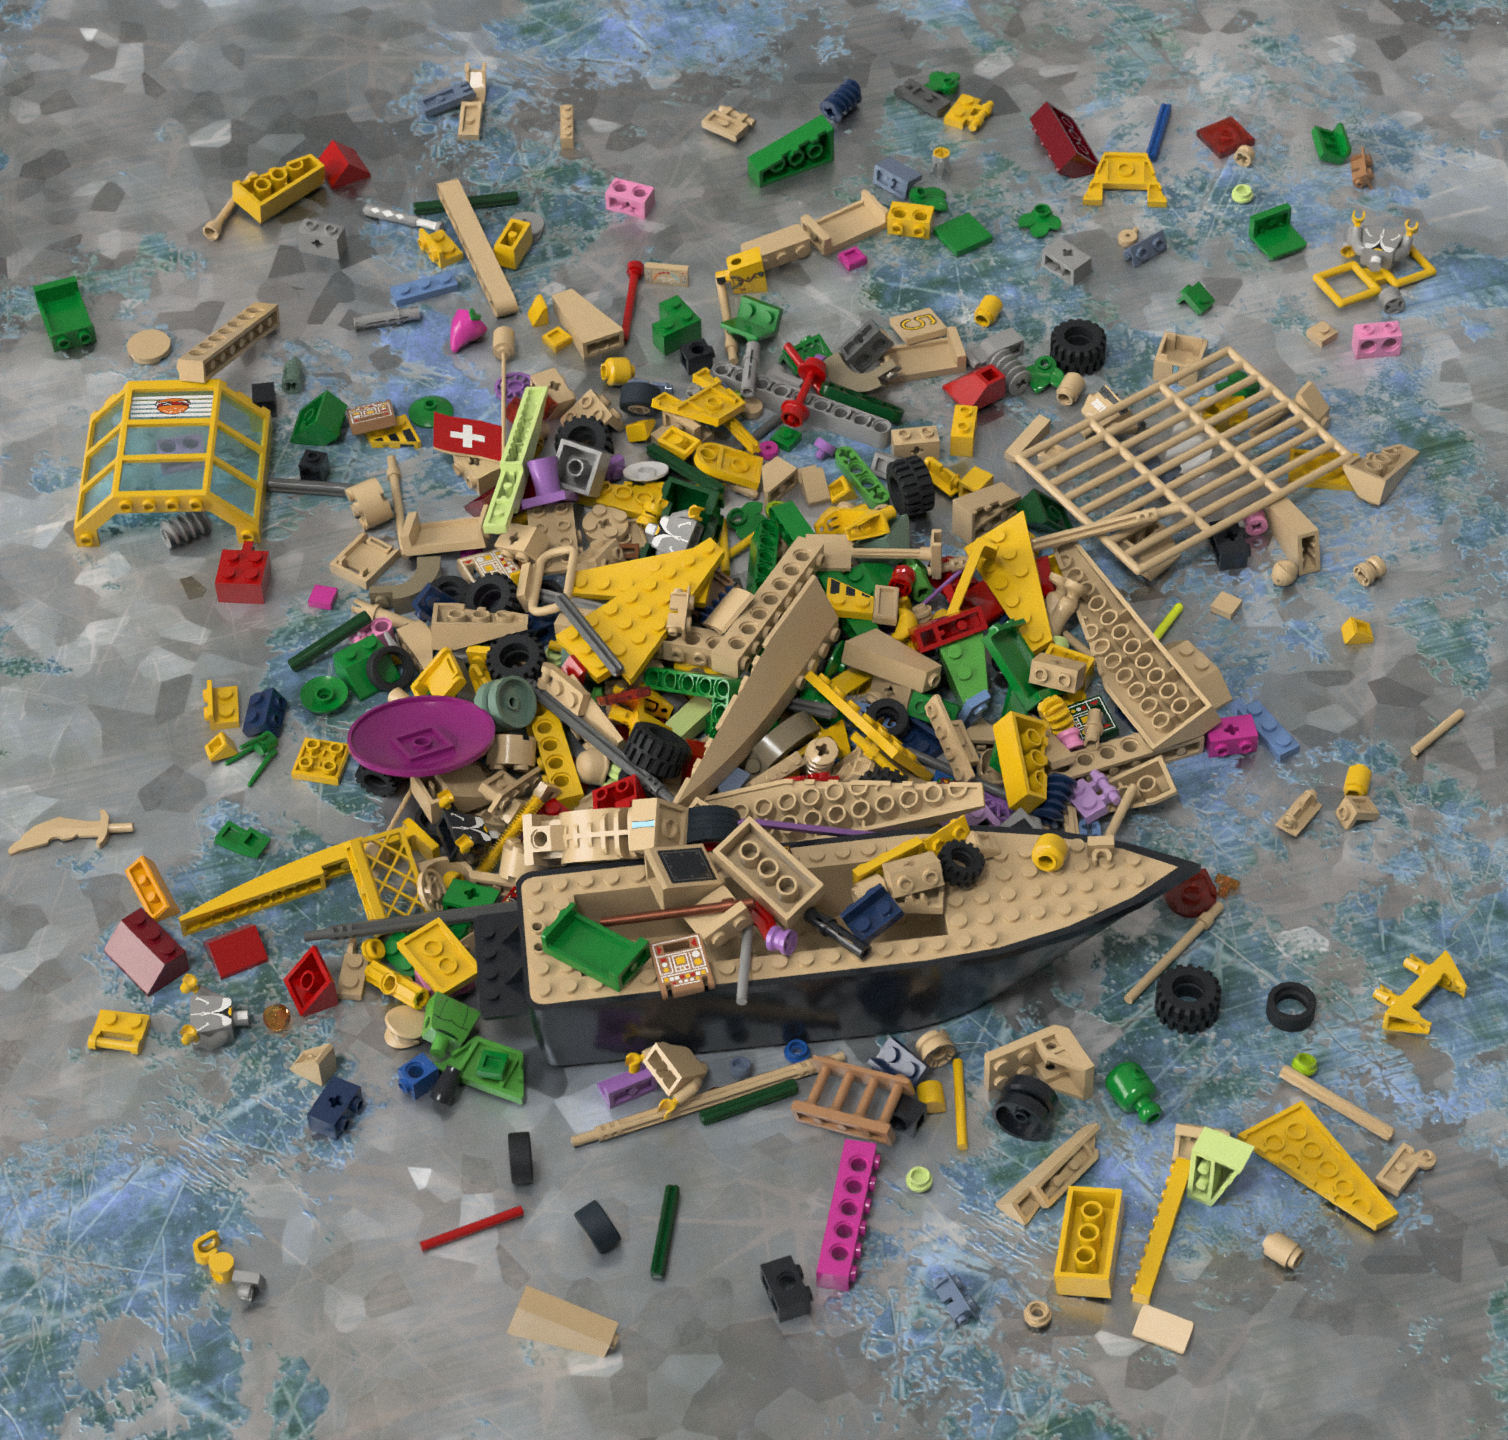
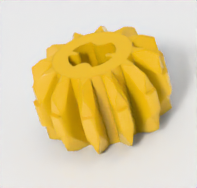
M1055 694L1043 699L1038 704L1039 716L1042 720L1049 722L1048 729L1055 736L1066 729L1074 727L1073 716L1061 697Z

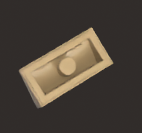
M1143 1304L1132 1336L1184 1355L1194 1334L1195 1324L1182 1317Z

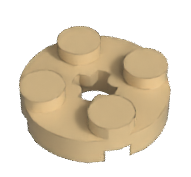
M604 505L594 506L592 511L587 513L582 521V530L586 540L591 543L600 538L603 540L617 538L618 543L622 542L629 531L627 514L613 507H605Z

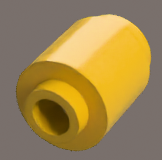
M985 295L974 312L975 322L982 327L992 325L1003 309V303L995 295Z
M1362 764L1350 766L1343 786L1344 796H1367L1372 778L1371 770Z

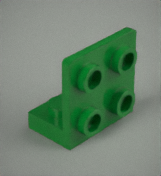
M744 295L741 297L737 317L721 322L720 327L726 329L729 334L742 335L748 341L758 342L778 334L783 309Z

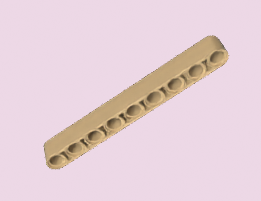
M456 178L438 183L437 191L439 198L496 318L518 312L515 296L460 181Z

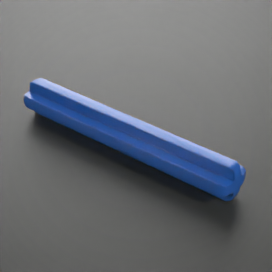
M1162 103L1146 151L1151 162L1157 160L1172 111L1171 104Z

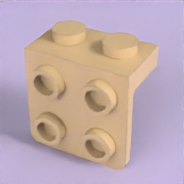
M592 389L577 401L560 419L561 424L564 426L563 422L566 420L570 422L574 416L581 418V415H586L587 418H590V416L596 417V421L602 420L604 426L610 424L619 433L626 427L620 420L623 416L614 407L610 408L611 401L604 394L599 396ZM584 440L579 443L587 445L590 440Z
M600 538L592 541L589 548L579 554L576 571L625 562L626 559L617 538L609 540Z
M720 886L695 905L722 902V899L725 898L736 899L725 886ZM739 901L724 913L684 917L693 931L700 934L703 943L711 953L754 922L742 901Z

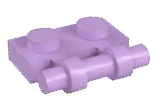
M1097 769L1090 772L1091 782L1087 783L1083 778L1076 781L1077 787L1072 788L1074 795L1069 797L1071 799L1070 804L1076 808L1077 813L1087 825L1108 813L1106 805L1111 802L1114 805H1119L1122 800L1116 787L1110 785L1105 774L1100 773ZM1102 790L1103 793L1098 796L1096 792Z

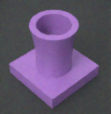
M557 456L526 462L533 481L536 497L521 500L522 509L531 510L536 506L545 507L551 504L579 501L577 492L561 491Z

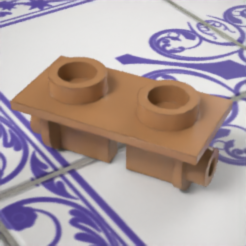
M1361 147L1362 153L1354 154L1350 159L1352 182L1356 188L1369 185L1372 190V180H1375L1373 169L1370 167L1373 166V160L1370 153L1366 154L1364 147Z

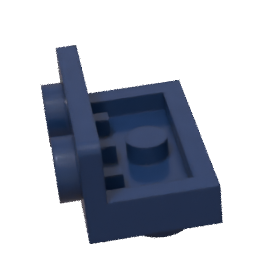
M273 687L251 695L242 732L247 737L267 730L273 733L276 738L279 737L287 700Z

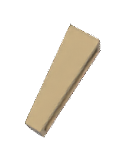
M1039 414L1004 452V458L1017 464L1015 461L1017 454L1040 443L1050 434L1051 420Z

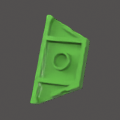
M475 1036L466 1042L463 1047H458L450 1053L451 1057L439 1064L438 1061L434 1063L438 1067L439 1075L442 1074L447 1065L461 1070L459 1083L521 1105L524 1103L523 1052ZM483 1049L509 1054V1062L502 1081L477 1077L476 1069Z

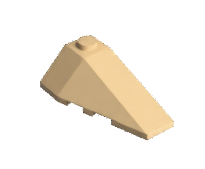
M1399 443L1382 448L1381 453L1375 454L1371 451L1363 458L1358 455L1354 456L1343 465V470L1358 497L1365 499L1369 504L1380 505L1398 485L1418 458L1420 451Z
M434 603L431 622L432 650L440 651L444 647L457 650L500 638L507 634L527 630L528 614L504 610L490 613L486 611V607H478L477 610L466 609V605L461 603Z
M1161 755L1108 779V783L1115 786L1119 791L1121 798H1123L1130 783L1138 786V790L1128 809L1155 805L1178 794L1174 780ZM1102 790L1096 792L1098 796L1103 793ZM1111 802L1106 806L1108 812H1114L1119 805H1114Z

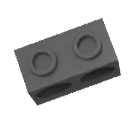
M870 319L838 349L848 363L860 373H864L894 345V342L885 330Z

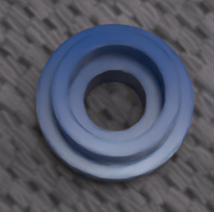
M795 1039L790 1041L785 1047L784 1056L792 1064L809 1059L810 1048L803 1040Z

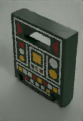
M1100 694L1067 706L1073 716L1074 727H1078L1081 732V740H1085L1084 725L1088 719V711L1092 708L1100 709L1106 720V723L1102 724L1103 734L1100 736L1099 742L1101 743L1119 736L1118 726Z

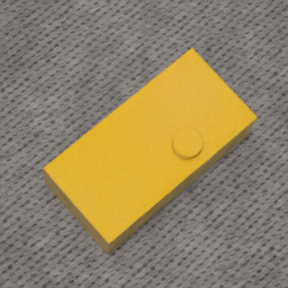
M1068 1186L1054 1272L1058 1295L1112 1298L1125 1211L1122 1189Z

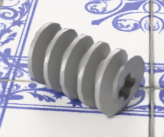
M1003 349L996 351L987 358L986 365L993 364L1006 376L1005 388L1009 390L1010 394L1018 396L1026 390L1032 377L1031 373L1017 360V357L1012 354L1011 350Z
M205 511L185 512V515L178 513L177 518L172 516L169 517L168 521L163 520L160 522L161 535L169 549L172 548L171 541H174L177 546L180 545V537L187 542L189 533L193 538H196V530L202 535L205 534V526L212 531L211 521Z

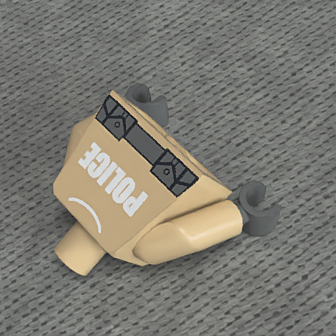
M1104 385L1097 393L1088 395L1081 413L1086 419L1121 400L1118 398L1117 393L1114 394L1110 388ZM1126 408L1102 420L1099 424L1108 429L1133 415L1130 409ZM1141 421L1114 436L1123 434L1137 435L1149 428H1145L1146 422ZM1089 427L1079 433L1087 439L1094 431Z

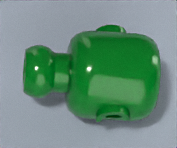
M1126 1061L1117 1065L1108 1073L1105 1079L1106 1090L1121 1110L1127 1113L1137 1112L1140 1122L1146 1125L1156 1122L1161 1117V1106L1153 1102L1157 1094L1156 1086L1138 1063Z

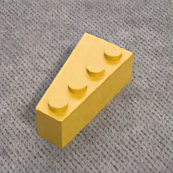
M308 154L286 162V166L280 168L272 167L268 169L267 173L259 176L256 173L250 175L248 180L242 182L240 180L232 182L233 200L261 224L324 184L325 165L312 154Z
M1014 711L1008 712L993 725V731L1008 808L1017 811L1021 807L1029 814L1047 800V774L1044 772V767L1048 764V757L1045 756L1048 738L1045 736V731L1049 728V722Z

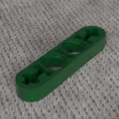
M823 381L819 390V394L828 399L892 422L900 423L905 412L896 405L829 381Z

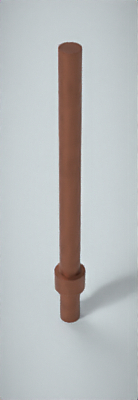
M725 898L722 899V902L600 917V925L610 927L724 913L739 901H742L747 909L755 908L756 904L754 898L738 900Z

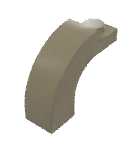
M836 352L823 360L827 366L826 375L833 383L866 395L888 389L884 380L889 381L898 375L897 372L902 370L899 361L893 358L868 373L855 372L840 352Z
M417 557V569L414 576L402 584L369 586L370 603L372 605L379 604L383 609L394 608V613L399 615L415 611L411 604L428 582L432 584V582L442 577L441 557Z
M806 711L799 712L779 724L761 739L739 766L751 774V779L756 778L776 765L789 752L797 747L804 746L821 728Z

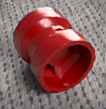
M898 565L892 573L888 586L898 587L899 597H906L910 594L915 582V571L908 565Z

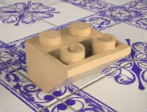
M1157 521L1117 542V544L1123 550H1126L1160 532L1166 526ZM1170 536L1131 558L1140 565L1176 544ZM1181 553L1141 575L1150 581L1154 580L1181 558Z

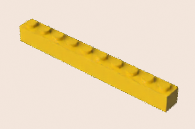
M1177 1157L1175 1163L1171 1164V1176H1167L1165 1183L1167 1189L1162 1191L1161 1199L1163 1201L1162 1203L1159 1202L1157 1207L1158 1216H1154L1152 1226H1154V1229H1150L1148 1235L1150 1241L1144 1247V1253L1146 1254L1145 1257H1141L1139 1263L1141 1269L1140 1271L1137 1270L1135 1275L1137 1282L1132 1284L1130 1294H1133V1302L1150 1304L1188 1185L1190 1160Z

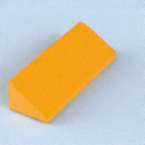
M142 855L125 870L145 911L156 922L180 912L155 863L151 859Z

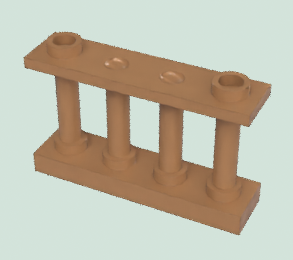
M814 1055L812 1061L819 1074L808 1099L804 1102L793 1101L790 1109L795 1120L893 1146L896 1136L889 1122L901 1094L914 1096L915 1094L910 1079L902 1074L891 1075L840 1062L830 1056L820 1057ZM829 1075L842 1078L843 1080L832 1105L828 1108L818 1106L817 1103ZM853 1081L866 1084L867 1086L856 1112L852 1114L841 1112ZM878 1087L889 1090L891 1093L880 1118L875 1121L865 1118V1115Z

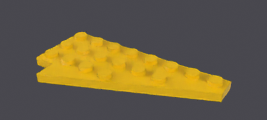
M710 537L585 616L586 620L624 665L625 672L621 676L630 685L636 681L669 635L666 630L668 613H678V611L669 610L671 593L675 588H680L683 592H687V587L690 586L691 595H694L696 598L725 558L724 550ZM573 625L555 635L557 642L569 655L574 654L597 684L612 675Z

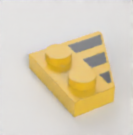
M406 414L395 417L397 425L389 427V430L383 428L364 433L372 448H401V444L414 445V449L421 448V441Z
M828 577L826 596L838 617L872 620L873 596Z

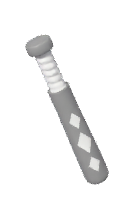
M370 203L366 204L363 209L365 216L413 227L420 226L435 230V232L440 229L444 230L443 221L433 222L421 219L419 216Z

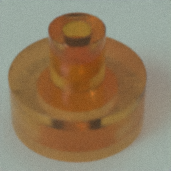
M1217 873L1214 880L1215 883L1220 885L1217 894L1225 898L1230 889L1237 892L1241 882Z
M277 1003L264 1010L263 1021L270 1030H281L290 1023V1012L283 1004Z

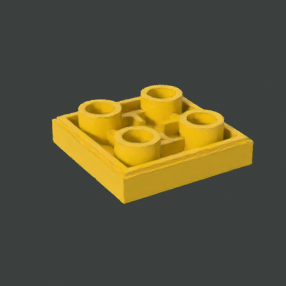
M305 737L291 772L292 779L339 786L351 755L349 754L348 744Z

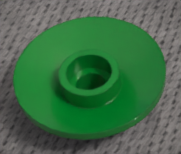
M425 396L411 404L408 412L409 418L418 427L433 429L434 411L453 416V406L443 397Z
M843 640L836 646L824 673L830 680L835 678L838 673L844 672L848 666L841 662L845 645Z
M333 676L315 677L304 684L300 692L303 706L315 713L333 712L342 707L348 698L346 684L341 679Z

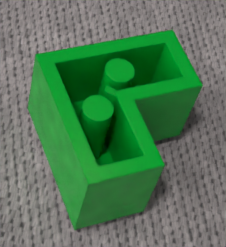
M678 295L659 303L660 321L652 324L653 344L664 356L679 350L680 345L702 339L701 319Z

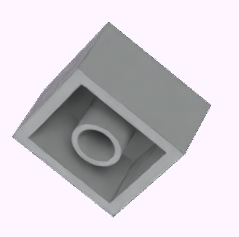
M561 438L556 454L558 457L560 487L586 496L599 498L612 454L573 440Z

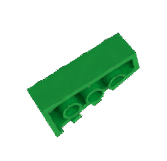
M821 114L747 157L748 174L758 187L761 188L833 162L834 128Z

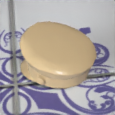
M401 1005L389 1010L385 1016V1022L388 1027L384 1034L385 1042L389 1046L398 1049L408 1048L423 1042L425 1039L421 1035L425 1010H417L409 1005Z

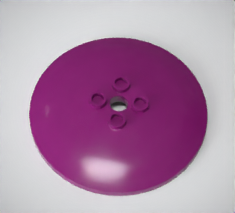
M422 695L389 701L367 711L352 724L348 732L347 743L351 756L359 764L372 771L399 777H425L451 772L478 760L491 748L495 740L496 731L491 715L473 702L450 696Z

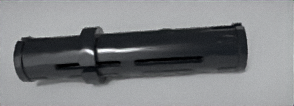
M813 906L806 910L803 919L817 928L822 936L830 937L861 960H865L870 955L872 947L837 924L835 918L827 917ZM842 936L851 941L853 944L842 938Z

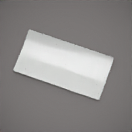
M1187 418L1174 425L1171 438L1196 424L1190 418ZM1201 432L1167 450L1163 463L1211 439V437L1205 432ZM1212 449L1181 464L1182 470L1179 473L1184 475L1208 462ZM1205 474L1198 478H1205Z

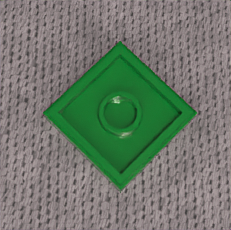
M969 212L933 228V234L956 257L993 242V236Z

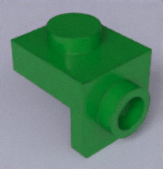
M1199 281L1194 286L1188 284L1179 292L1182 296L1176 300L1178 304L1185 300L1198 316L1216 302Z

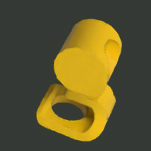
M212 1230L193 1242L195 1261L201 1265L208 1264L212 1278L217 1283L227 1284L232 1281L234 1269L236 1270L234 1259L229 1253L218 1252L217 1247L221 1244L219 1233ZM213 1239L211 1243L202 1247L207 1240Z

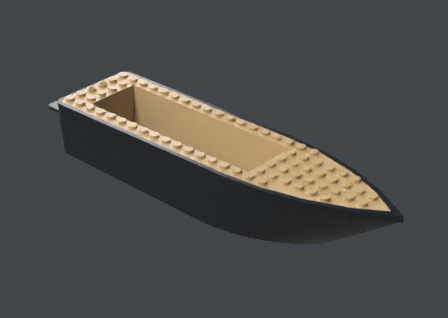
M971 825L969 826L970 832L977 831L993 834L1001 851L1000 855L983 859L985 860L984 869L974 885L968 888L965 885L963 888H958V885L953 887L950 886V882L945 883L943 914L904 913L905 915L869 943L872 951L865 960H861L830 937L822 936L817 928L803 919V916L790 928L796 931L798 941L794 952L789 956L782 955L780 951H769L766 948V941L763 940L758 928L753 925L748 995L745 1005H739L736 1002L742 931L712 953L703 943L715 989L709 990L707 980L704 979V992L673 998L671 987L666 988L668 999L665 1000L661 996L651 957L619 993L543 952L541 939L543 930L550 926L556 920L559 912L571 902L577 904L579 914L600 924V917L660 910L646 879L644 859L531 871L523 874L516 883L518 911L484 914L474 918L480 1015L484 1020L528 1016L529 1024L545 1061L554 1066L626 1059L629 1053L641 1055V1051L660 1042L684 1046L694 1053L786 1044L795 1039L806 1042L910 1030L944 1021L972 1010L1001 995L1126 915L1142 908L1201 871V864L1127 842L1114 840V854L1111 858V864L1107 865L1106 858L1103 856L1097 857V865H1093L1091 857H1087V835L1052 829ZM943 827L901 829L780 844L782 846L789 845L792 855L824 884L825 895L813 907L827 917L835 918L837 924L851 932L839 915L848 905L854 903L850 896V889L853 888L852 870L858 865L878 857L881 853L899 846L904 841H908L916 836L920 839L927 838ZM1046 833L1059 835L1068 846V853L1063 866L1053 872L1040 870L1035 866L1031 857L1036 840ZM953 860L959 866L966 867L962 862ZM716 864V871L722 873L726 884L725 887L736 900L751 898L738 883ZM926 891L916 892L913 895L914 897H919L921 893L925 894ZM684 917L606 927L634 943L639 937L648 940L649 944L696 934ZM775 919L777 926H781L783 930H787L782 924H780ZM842 936V938L853 944L851 941Z

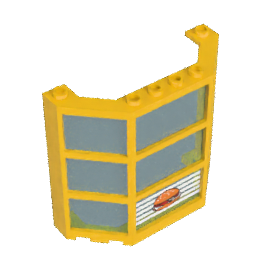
M209 379L205 383L180 380L128 381L124 385L123 390L111 396L99 411H94L90 416L73 530L77 547L100 546L97 529L118 513L209 511L233 525L236 529L238 543H244V541L261 543L273 432L271 411L264 406L260 408L252 403V399L242 392H235L228 388L227 383L221 379Z

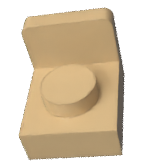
M1346 795L1335 811L1336 817L1345 830H1350L1356 820H1376L1380 814L1369 796Z

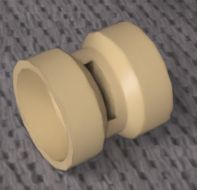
M1372 555L1366 559L1365 563L1357 564L1353 572L1356 580L1361 585L1368 586L1374 582L1375 578L1380 579L1385 576L1387 569L1384 561L1379 556Z

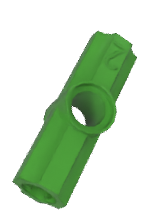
M904 559L898 564L908 565L915 571L916 579L913 583L911 594L917 602L924 601L932 594L933 588L927 577V568L919 559Z

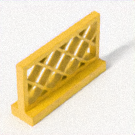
M403 826L364 838H355L349 840L343 846L368 921L388 918L391 911L399 916L410 915L414 905L422 908L424 913L428 912L423 904L417 900L419 897L417 888L419 873ZM397 834L401 841L398 851L386 845L388 838ZM372 842L380 847L375 858L366 853L363 844ZM383 849L396 855L391 866L378 860ZM398 858L408 862L409 869L406 874L394 868ZM375 864L388 870L383 881L375 878L372 870ZM391 872L403 878L399 889L386 884ZM406 881L416 886L417 893L414 898L401 892ZM383 888L396 894L391 905L381 899L380 894ZM399 896L411 902L407 913L394 907ZM393 933L378 934L373 936L374 939L380 940L385 938L386 936L392 935Z

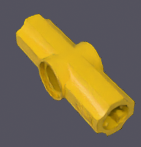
M373 960L365 968L366 981L380 988L384 994L391 995L414 1009L421 1010L430 999L428 989L414 982L410 976L402 975L379 961Z

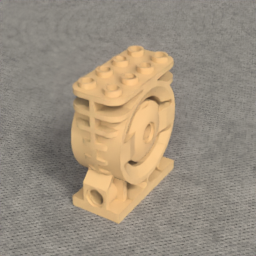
M632 807L562 812L558 816L522 815L525 866L563 868L564 866L574 867L644 859V855L629 851Z

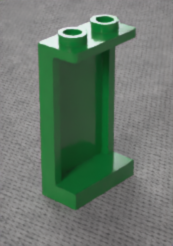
M75 276L33 286L36 304L54 352L97 342L94 325L88 316Z
M1012 618L1003 625L997 623L987 630L989 633L981 640L1026 712L1037 709L1038 704L1043 699L1055 694L1062 697L1067 692L1028 683L1032 659L1035 656L1019 632V628L1026 623L1025 619L1015 621Z
M574 902L563 908L556 920L550 926H547L541 935L544 953L619 993L651 957L648 940L639 937L635 943L579 914L577 904Z

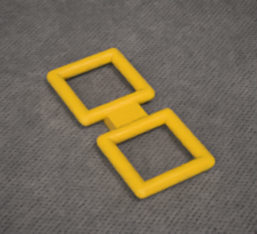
M1411 245L1409 254L1424 270L1397 279L1388 269L1381 268L1378 272H1373L1368 267L1362 268L1356 261H1350L1316 273L1312 278L1339 308H1344L1379 295L1382 291L1381 285L1389 283L1391 286L1400 288L1434 276L1437 270ZM1352 270L1370 289L1342 299L1325 279Z

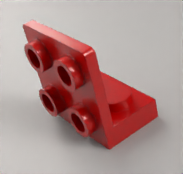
M984 580L967 590L959 610L962 611L981 605L987 624L1005 613ZM948 584L942 589L950 604L956 589L951 584Z

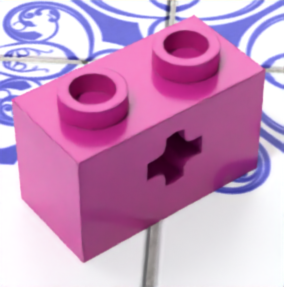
M1252 714L1221 718L1222 721L1204 734V744L1209 758L1257 752L1258 733Z

